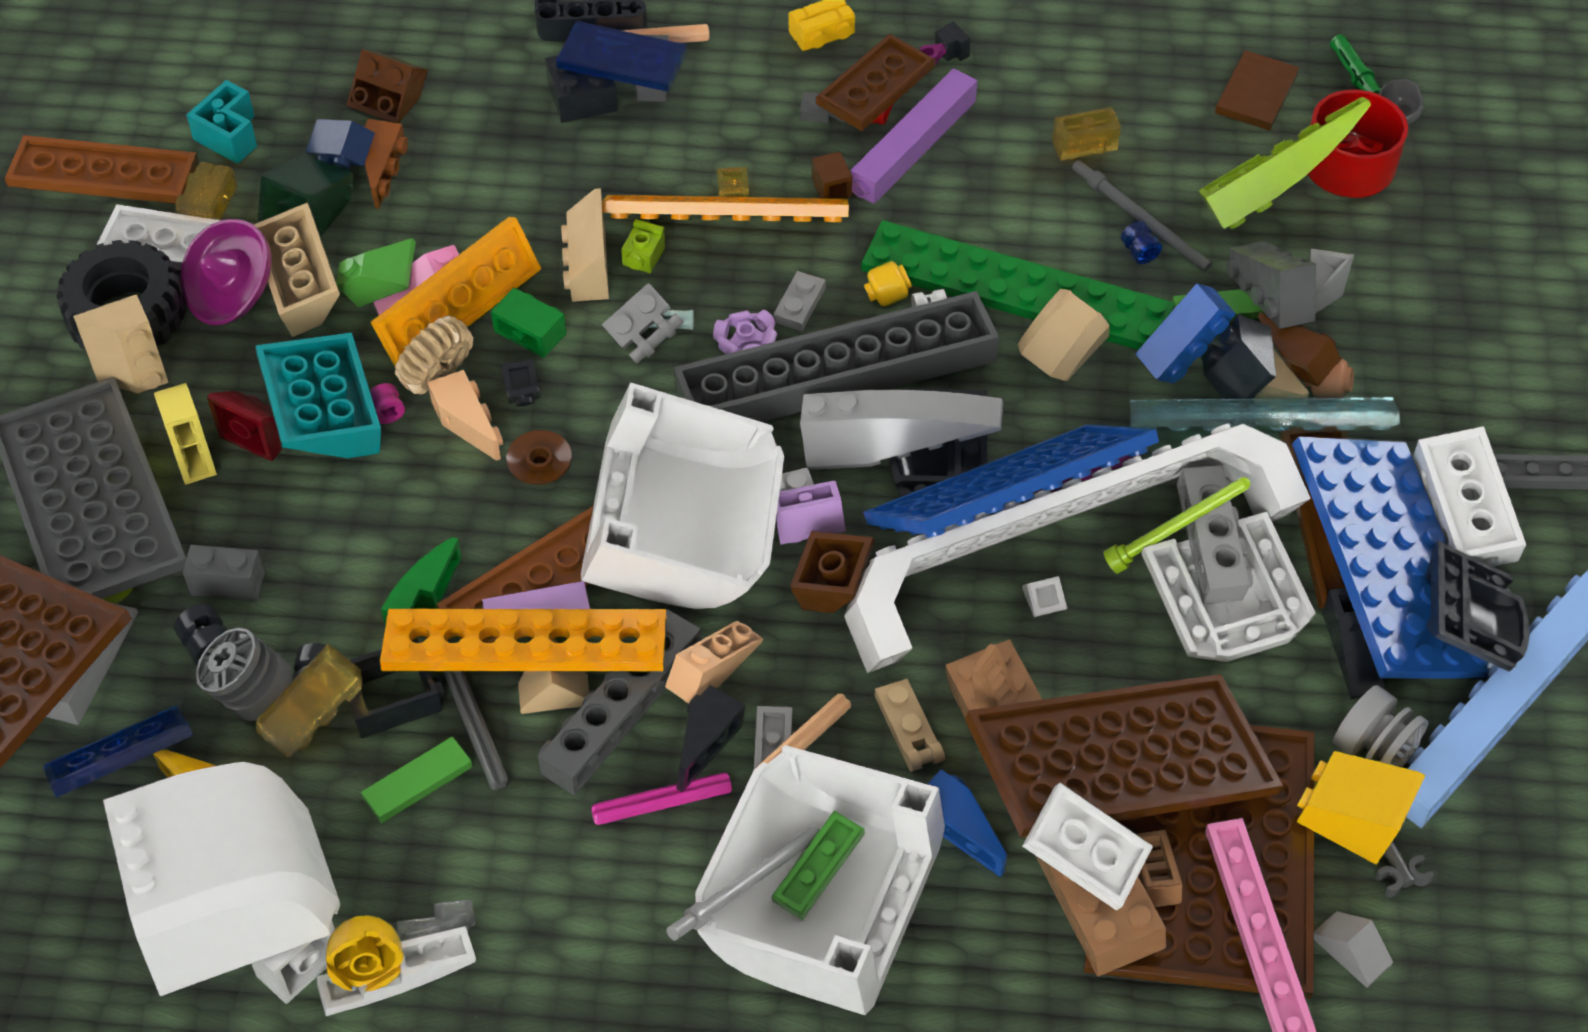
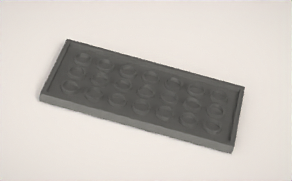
M115 377L0 415V456L41 573L103 599L184 569L187 558Z

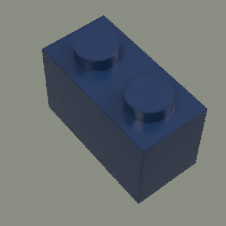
M317 119L306 153L316 157V163L332 168L333 164L345 169H350L351 166H364L375 133L354 121Z

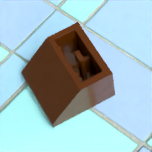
M362 49L346 106L393 123H400L419 100L428 69L380 52Z

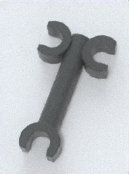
M1392 841L1384 853L1390 866L1381 867L1377 871L1375 879L1376 881L1390 879L1394 885L1388 886L1384 895L1385 897H1394L1400 892L1402 887L1406 888L1413 884L1417 886L1428 885L1435 874L1433 871L1422 874L1416 870L1417 867L1422 866L1425 857L1423 855L1413 856L1408 865H1406Z

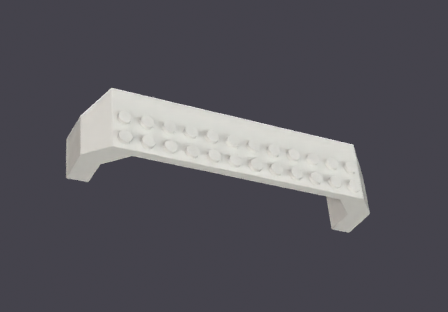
M1229 423L1213 429L1211 431L1212 435L1201 438L1200 434L1183 440L1181 442L1182 446L1172 449L1171 445H1167L1153 451V456L1142 460L1141 456L1133 457L1123 462V467L1112 471L1111 467L1098 470L1092 474L1093 478L1082 482L1081 478L1070 480L1063 484L1061 490L1051 493V490L1040 491L1034 494L1031 501L1024 504L1012 501L1005 504V509L991 516L990 514H985V512L975 515L976 520L960 527L956 526V524L945 527L946 532L939 536L927 538L925 534L908 540V546L896 549L895 545L877 551V557L869 561L870 565L864 571L856 595L849 601L844 615L867 673L899 662L912 649L894 604L905 577L1180 477L1183 468L1222 465L1224 475L1229 477L1231 483L1241 477H1247L1251 482V486L1243 493L1253 515L1267 512L1271 521L1289 515L1311 499L1286 443L1245 424L1232 428Z

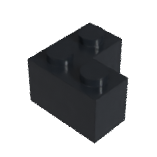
M574 52L545 58L548 85L561 123L618 111L616 85L609 66L580 72Z

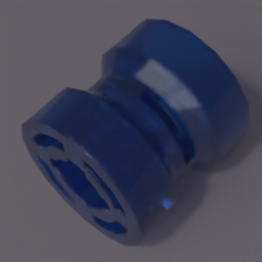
M1144 221L1132 223L1121 234L1122 243L1127 249L1131 250V255L1138 264H1146L1153 261L1162 251L1161 243L1157 237L1151 236L1152 231Z

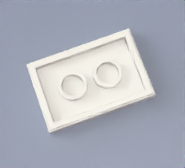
M1059 783L1052 790L1022 847L1113 909L1118 910L1123 906L1153 846Z

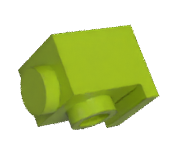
M635 219L634 227L621 248L622 263L631 269L651 273L665 249L664 227Z

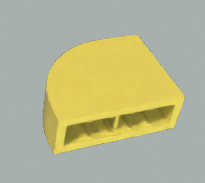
M184 383L155 392L154 396L185 485L217 475L187 384Z

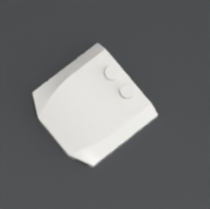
M1267 512L1238 521V535L1244 538L1246 547L1245 565L1251 568L1253 576L1252 587H1249L1244 599L1240 601L1203 604L1189 540L1177 543L1175 539H1171L1143 548L1141 554L1188 657L1228 662L1289 643L1313 619L1315 615L1314 608ZM1218 532L1212 533L1215 536L1221 537V534ZM1217 561L1221 566L1229 567L1227 563Z

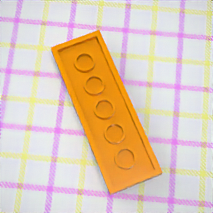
M509 216L371 321L394 366L399 361V355L405 351V346L411 343L412 338H415L420 333V330L427 328L429 323H434L438 318L450 316L455 317L458 321L460 320L468 327L498 304L513 288L517 289L541 270L517 218Z

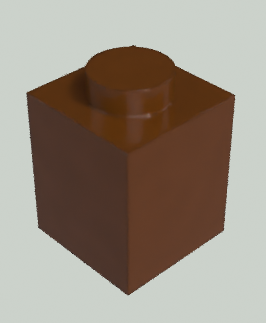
M840 151L812 158V181L820 198L846 199L852 197V174Z

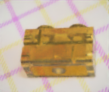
M1112 107L1056 117L1054 119L1052 142L1061 161L1073 160L1093 154H1103L1104 152L1118 149V137H1120L1121 126Z
M200 162L195 172L188 175L187 188L184 194H180L177 197L176 211L182 215L221 220L237 188L233 169L229 166H215L211 163Z

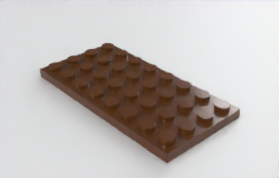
M1221 674L973 709L968 711L965 718L1020 837L1029 835L1052 790L1059 783L1115 821L1277 795L1283 787L1280 778Z

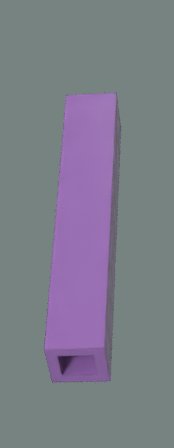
M953 68L851 169L852 192L856 196L875 204L976 102L978 80Z

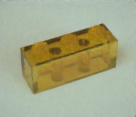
M328 643L256 719V733L288 758L296 750L299 752L303 751L312 741V733L320 725H328L337 714L338 710L336 708L345 699L347 701L353 699L362 687V684H360L362 682L361 670Z

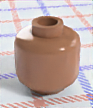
M1341 359L1318 387L1305 382V386L1311 387V393L1315 398L1342 400L1347 393L1352 392L1354 368L1349 367L1348 362Z

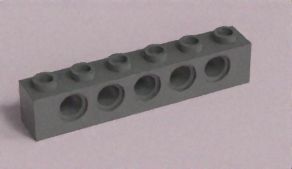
M666 609L664 671H608L604 677V682L596 691L592 690L587 694L582 707L577 713L565 719L557 736L552 741L548 740L541 747L538 754L541 775L575 796L665 691L676 654L701 641L700 628ZM638 673H644V674H645V675H643V676H635V674H638ZM618 697L625 698V699L620 700V701H615V700H613V699L618 698ZM595 722H602V723H603L602 725H599V726H593V725H591V724H593V723H595ZM573 747L582 748L578 751H570V749Z

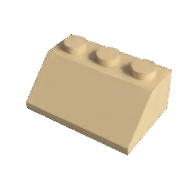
M601 188L591 191L566 212L567 225H561L562 242L568 243L567 248H562L563 265L569 266V271H563L564 289H570L572 302L609 299L604 213H602Z
M137 294L73 316L98 382L115 377L120 389L138 394L169 383L149 321Z

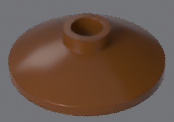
M547 430L530 431L516 438L509 446L506 455L507 466L511 474L522 482L534 485L547 484L561 478L568 471L572 462V450L566 439L555 432Z

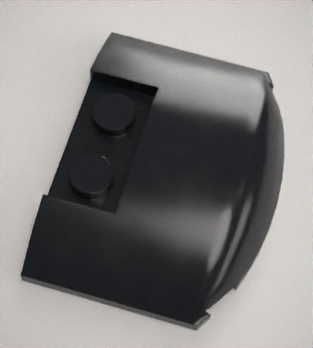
M909 388V390L939 391L987 396V390ZM987 435L961 442L955 439L942 444V447L929 450L927 447L910 452L911 456L900 459L897 456L889 458L892 477L901 496L987 464Z
M1438 541L1434 545L1426 578L1431 580V618L1426 623L1429 632L1435 638L1510 672L1517 665L1516 663L1524 657L1530 634L1529 619L1521 595L1511 593L1506 586L1513 582L1512 577L1506 572Z

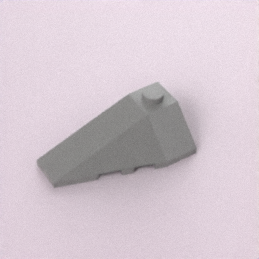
M112 603L126 609L132 619L46 717L75 725L80 724L138 614L136 608Z

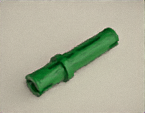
M1339 34L1330 41V47L1352 77L1351 82L1356 89L1379 94L1381 88L1375 80V74L1372 69L1365 66L1346 35Z

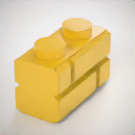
M822 0L789 12V33L797 41L798 46L803 52L812 48H821L826 43L838 39L843 40L854 34L855 15L845 0Z

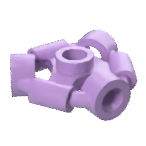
M747 310L729 314V318L723 321H716L713 340L719 343L718 349L725 354L741 351V348L745 350L775 342L777 332L774 330L775 320L766 310H761L759 313H749ZM730 326H734L736 332L731 339H727Z

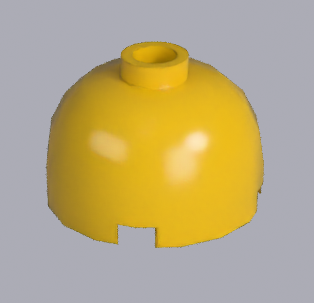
M365 915L345 920L335 928L327 942V974L334 984L344 990L352 991V986L362 987V985L368 984L365 992L374 991L387 986L398 977L401 971L400 965L403 961V949L400 938L395 929L379 917Z

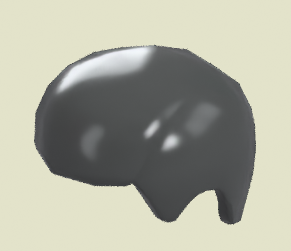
M1396 79L1383 85L1379 92V95L1386 97L1401 109L1408 125L1420 118L1424 109V99L1417 83L1407 79Z

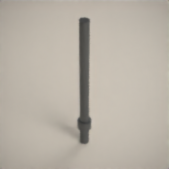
M1077 160L1073 164L1072 169L1087 180L1089 187L1096 192L1101 191L1202 271L1206 272L1212 266L1210 260L1110 184L1108 177L1098 170H1092L1081 160Z

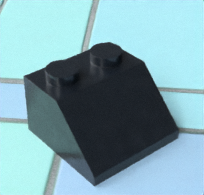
M1238 315L1231 321L1225 331L1218 334L1208 345L1207 351L1201 356L1204 376L1234 411L1239 412L1276 377L1271 327Z

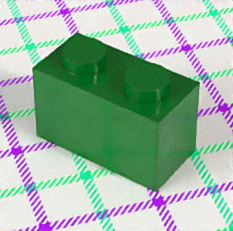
M513 288L491 310L494 332L542 358H545L566 335L564 313L558 308L548 306L537 300L533 295L524 293L516 288Z

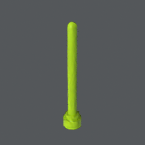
M1241 477L1130 544H1121L1120 546L1115 544L1103 551L1108 565L1116 574L1130 567L1129 563L1133 561V557L1141 553L1144 547L1160 542L1248 490L1251 486L1250 480L1247 477Z

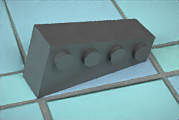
M1265 241L1230 248V260L1226 263L1228 276L1240 286L1243 292L1245 291L1253 303L1258 305L1266 317L1270 318L1279 329L1315 321L1316 263H1305V259L1302 257L1293 258L1291 252H1281L1279 247Z

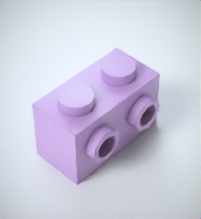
M836 481L779 492L775 527L780 545L806 540L809 538L811 531L825 533L846 531L842 501Z

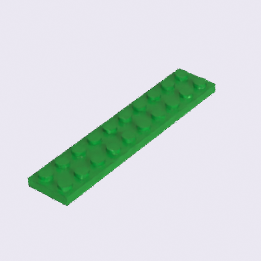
M884 220L881 221L861 262V271L869 272L871 269L893 261L898 266L903 265L913 286L930 291L944 289L946 295L951 297L977 291L984 306L1035 320L1060 289L1071 290L1075 296L1095 311L1100 312L1109 324V337L1105 341L1139 350L1175 307V302Z

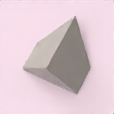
M1319 249L1310 250L1308 262L1316 263L1315 313L1343 296L1354 257L1353 254Z

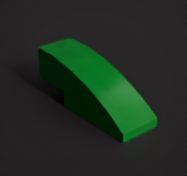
M451 537L435 547L401 578L381 608L385 627L388 609H437L436 604L442 601L462 559L457 538Z

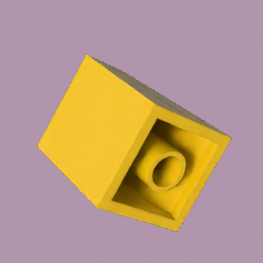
M1334 751L1327 763L1320 760L1310 779L1315 781L1316 784L1313 790L1306 787L1297 804L1298 807L1303 809L1297 823L1377 864L1400 831L1425 775L1418 771Z

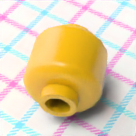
M893 261L871 269L867 274L869 282L864 284L870 301L872 302L877 299V302L882 307H887L905 299L908 296V289L912 287L903 265L898 266Z

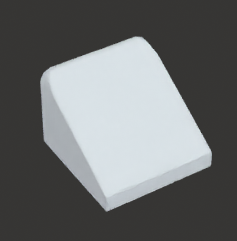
M1059 576L1022 585L1024 595L1034 617L1067 609Z

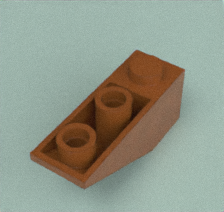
M368 119L365 128L374 132L375 135L364 166L374 206L379 209L384 197L387 198L389 195L392 177L398 174L399 160L407 152L408 138L404 137L402 124Z

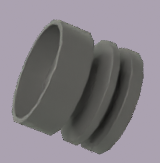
M239 627L227 630L216 637L203 652L196 669V680L200 688L208 695H211L216 701L222 702L228 710L240 719L246 721L259 720L272 713L284 701L291 688L293 679L292 666L285 658L268 647L251 631Z

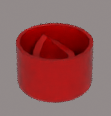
M1338 91L1323 98L1314 109L1310 125L1319 123L1323 126L1326 124L1324 119L1328 115L1361 97L1368 99L1371 103V106L1348 135L1323 161L1308 173L1310 179L1317 186L1333 195L1345 198L1369 197L1387 188L1396 175L1408 134V123L1404 113L1396 104L1386 97L1370 91Z

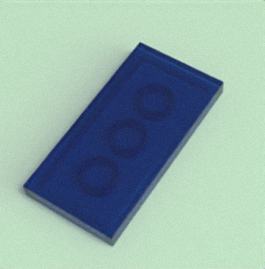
M576 21L556 62L557 68L669 92L687 54V44Z
M173 706L44 764L43 768L53 793L57 798L193 736V733L179 708Z

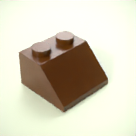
M811 531L790 585V589L801 609L834 613L851 601L856 595L875 542L874 538Z

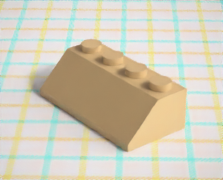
M305 203L254 224L264 234L269 243L271 271L268 283L279 316L292 337L322 325L340 296L308 203Z

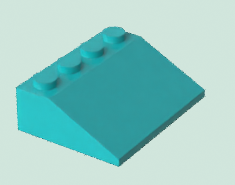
M352 333L255 346L283 448L342 458L380 454L381 427Z

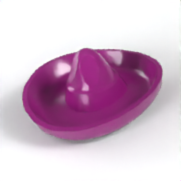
M226 219L215 222L196 235L189 244L183 258L181 286L186 304L198 320L209 325L230 324L243 317L256 304L264 292L271 271V251L266 237L256 226L240 219Z

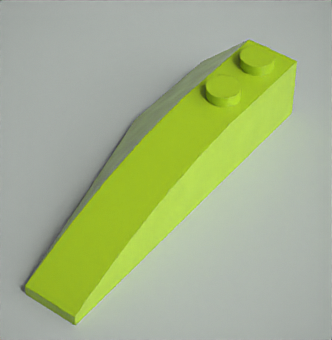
M1364 97L1357 99L1328 115L1324 119L1326 124L1323 126L1319 123L1308 126L1298 134L1299 139L1295 141L1292 139L1281 141L1274 145V149L1271 151L1272 154L1268 156H1260L1258 154L1198 190L1223 229L1227 227L1234 229L1246 221L1245 216L1253 211L1260 213L1272 206L1273 199L1304 178L1348 135L1371 106L1369 100Z

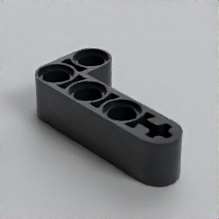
M535 0L537 34L545 41L597 39L598 32L647 28L646 5L642 0Z

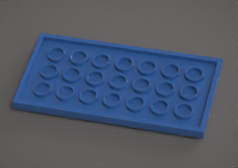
M1086 424L863 512L866 524L879 526L881 530L891 528L895 529V532L908 531L911 535L925 534L927 538L936 537L946 532L945 527L956 524V526H961L974 522L976 520L975 515L980 513L991 514L1005 509L1004 504L1010 501L1022 502L1034 497L1033 492L1040 489L1048 491L1063 486L1062 481L1070 477L1072 479H1080L1092 474L1091 469L1095 467L1106 468L1120 463L1119 458L1125 455L1132 457L1144 454L1148 451V446L1159 442L1156 429Z
M1298 437L1292 444L1379 677L1490 678L1488 673L1493 664L1435 638L1426 626V623L1431 618V580L1426 578L1429 561L1434 545L1438 541L1446 545L1448 544L1407 443Z

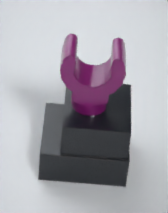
M953 21L935 32V44L924 45L919 50L935 59V65L942 57L947 62L956 57L962 61L970 57V38Z

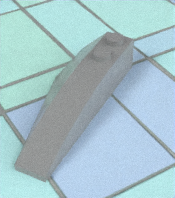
M861 390L804 394L800 425L806 466L808 470L872 467L881 464V460L897 456L900 459L911 456L910 452L927 447L929 450L942 447L943 443L955 439L961 442L1001 431L1002 398L972 394L920 390Z

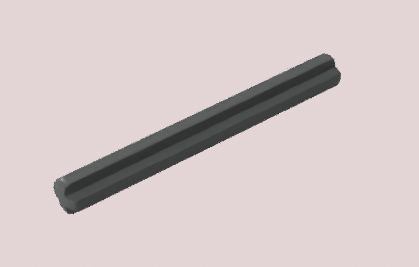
M443 671L490 788L497 791L507 787L509 784L508 776L464 671Z

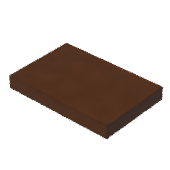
M1245 50L1216 105L1215 113L1270 131L1298 76L1300 67Z

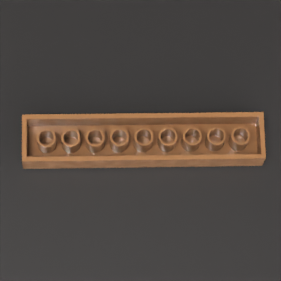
M1011 640L996 644L995 646H997L1017 691V697L1012 704L1042 700ZM984 650L945 665L949 689L964 718H966L969 710L977 709L971 668ZM1036 856L1097 977L1166 948V927L1139 877H1137L1123 906L1115 910Z

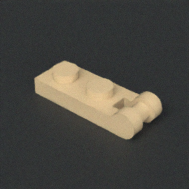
M908 679L876 688L875 698L910 772L922 769V765L929 762L937 764L945 761L943 748L940 742L936 740ZM923 745L925 747V749L920 751L914 749Z

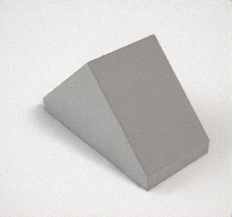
M1336 911L1314 931V940L1366 988L1374 983L1393 964L1373 921L1370 919Z

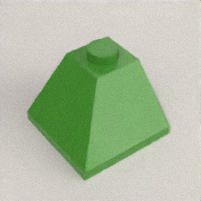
M413 238L339 262L336 279L338 289L357 307L408 289L416 241Z

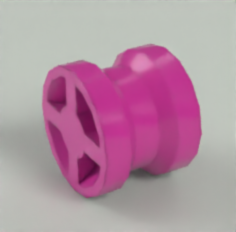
M383 383L369 390L379 423H392L403 416L405 407L403 402L398 399L399 393L394 385Z

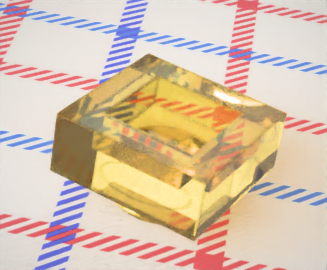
M747 167L717 168L719 197H749Z

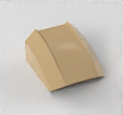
M1060 289L1024 333L1018 343V347L1022 356L1047 375L1068 381L1109 337V324L1100 312L1095 311L1075 296L1071 290Z

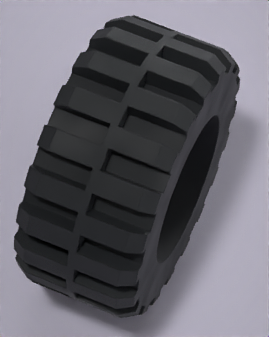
M122 240L112 241V244L104 245V243L95 245V249L91 251L85 250L80 253L77 261L72 260L66 267L67 272L63 271L58 281L56 297L67 330L73 341L78 343L80 348L85 351V346L73 316L101 307L106 300L115 295L126 292L143 293L139 297V301L149 321L156 345L168 342L172 337L171 333L177 332L182 324L181 320L185 317L186 301L174 263L170 261L164 252L157 250L156 247L147 243L143 246L139 241L129 240V243H123Z

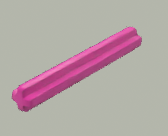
M722 772L694 779L683 792L676 789L677 784L596 803L591 806L592 817L595 824L600 825L730 793L732 791L731 780L728 773Z

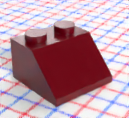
M238 391L213 392L207 396L219 438L273 462L283 447L271 406L261 402V400L253 395L247 396Z

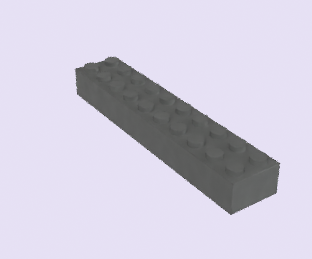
M977 291L674 367L675 392L677 397L765 422L802 412L804 394L888 390L997 362L999 336Z

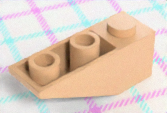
M464 370L427 382L431 403L442 426L494 460H500L499 446L503 445L502 436L498 427H491L489 423L492 421L491 414L486 403L480 404L478 400L480 392L474 380L469 381Z
M735 621L676 654L665 687L689 704L696 694L701 695L709 685L718 688L762 643L763 638L753 632L749 626Z

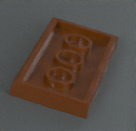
M889 33L816 96V104L863 131L935 67V59Z

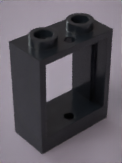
M418 638L413 639L412 642L419 643ZM382 649L336 664L361 738L441 712L442 708L439 698L445 696L439 676L432 678L430 671H418L425 693L368 711L359 684L399 671L381 670L380 657Z

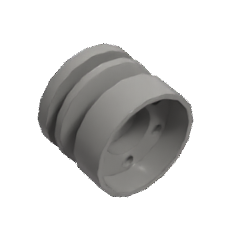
M1375 685L1349 711L1334 736L1333 745L1343 753L1357 757L1367 749L1366 759L1403 767L1419 747L1421 738L1427 729L1428 720L1422 716H1417L1411 721L1414 713L1409 707L1404 708L1396 716H1393L1392 714L1397 705V698L1379 685Z

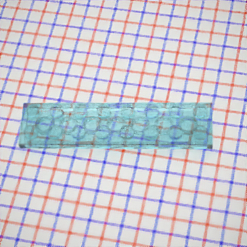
M1393 398L1130 400L1131 427L1156 430L1157 427H1170V430L1179 432L1188 431L1190 427L1203 426V430L1212 431L1228 423L1230 426L1245 424L1256 429V426H1270V429L1275 431L1289 430L1290 426H1303L1305 430L1316 431L1322 430L1323 426L1337 425L1339 430H1355L1357 425H1370V428L1374 430H1388L1391 428V425H1399L1400 412Z

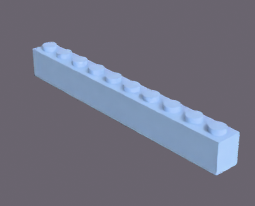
M1588 570L1582 577L1575 575L1570 580L1564 590L1566 594L1563 598L1557 595L1546 609L1548 614L1544 619L1538 616L1529 627L1530 634L1527 651L1524 657L1516 663L1517 665L1510 672L1493 665L1488 673L1490 678L1487 682L1484 683L1480 680L1471 690L1468 696L1471 699L1465 705L1460 702L1450 714L1448 719L1451 721L1446 727L1440 724L1428 740L1430 745L1426 749L1419 747L1409 759L1408 764L1410 767L1408 769L1425 775L1406 818L1421 829L1588 641Z

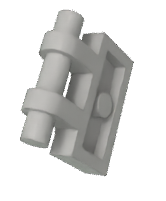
M648 283L608 318L602 326L624 350L632 342L638 346L629 354L633 361L638 364L646 356L649 358L655 353L653 349L667 337L671 339L676 334L675 330L684 321L676 313L667 321L662 317L671 308ZM655 323L659 328L645 340L641 334Z

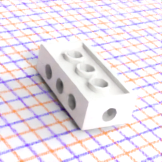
M1484 426L1418 440L1413 460L1447 544L1491 566L1519 561L1526 542Z

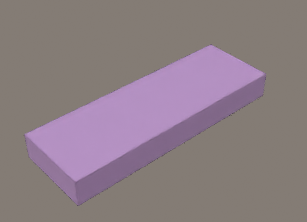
M583 581L482 599L484 609H590Z

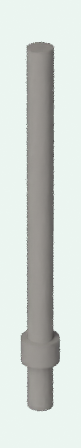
M816 826L810 827L705 902H696L686 909L684 916L667 928L668 936L675 941L690 930H698L710 922L711 915L805 850L820 831L819 828Z

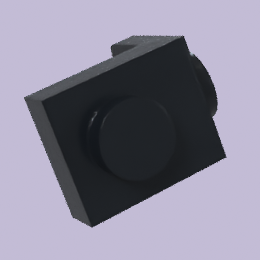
M533 359L501 364L508 404L515 403L517 407L534 404V399L540 398V390Z

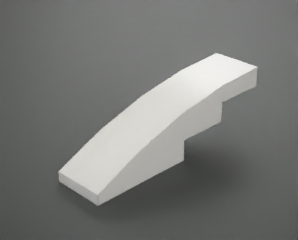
M466 926L401 941L403 949V961L400 965L401 971L398 977L391 983L377 990L365 992L368 984L362 985V987L352 986V991L344 990L334 984L328 974L317 976V987L325 1015L329 1016L404 993L474 963L476 957Z

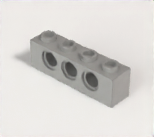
M1222 465L1182 469L1176 484L1182 512L1231 484L1229 477L1224 475ZM1230 500L1186 526L1203 604L1243 600L1249 587H1252L1253 584L1251 568L1246 567L1244 560L1246 552L1245 541L1242 536L1239 537L1237 531L1238 511L1236 507H1232ZM1210 531L1220 533L1221 537L1213 535ZM1217 561H1223L1229 567L1221 566Z

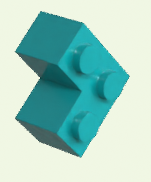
M225 80L186 114L193 140L236 164L241 162L257 147L251 123L255 115L249 91L228 80Z

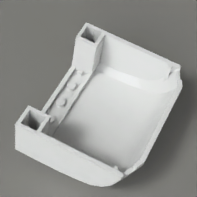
M630 382L612 419L605 443L582 564L581 580L643 599L693 609L716 608L730 603L746 593L769 567L784 462L781 446L776 445L772 435L773 426Z
M784 745L781 748L782 752L768 764L763 762L754 769L695 892L696 902H705L810 827L816 826L820 830L834 810L863 827L865 835L803 921L772 902L771 896L805 850L711 915L710 922L697 931L715 954L727 964L748 976L811 999L866 1015L875 1005L940 850L945 824L939 788Z
M238 762L178 774L103 800L130 919L160 996L331 934L330 923L333 914L338 913L340 901L309 810L283 779L265 766Z

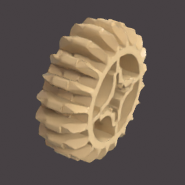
M445 316L438 318L434 323H429L427 328L420 330V333L415 338H412L411 343L405 346V351L399 355V361L396 363L395 375L407 390L412 391L414 394H425L429 391L427 382L455 373L456 369L463 364L464 358L469 355V350L473 345L474 337L471 335L472 333L463 322L458 321L455 317Z

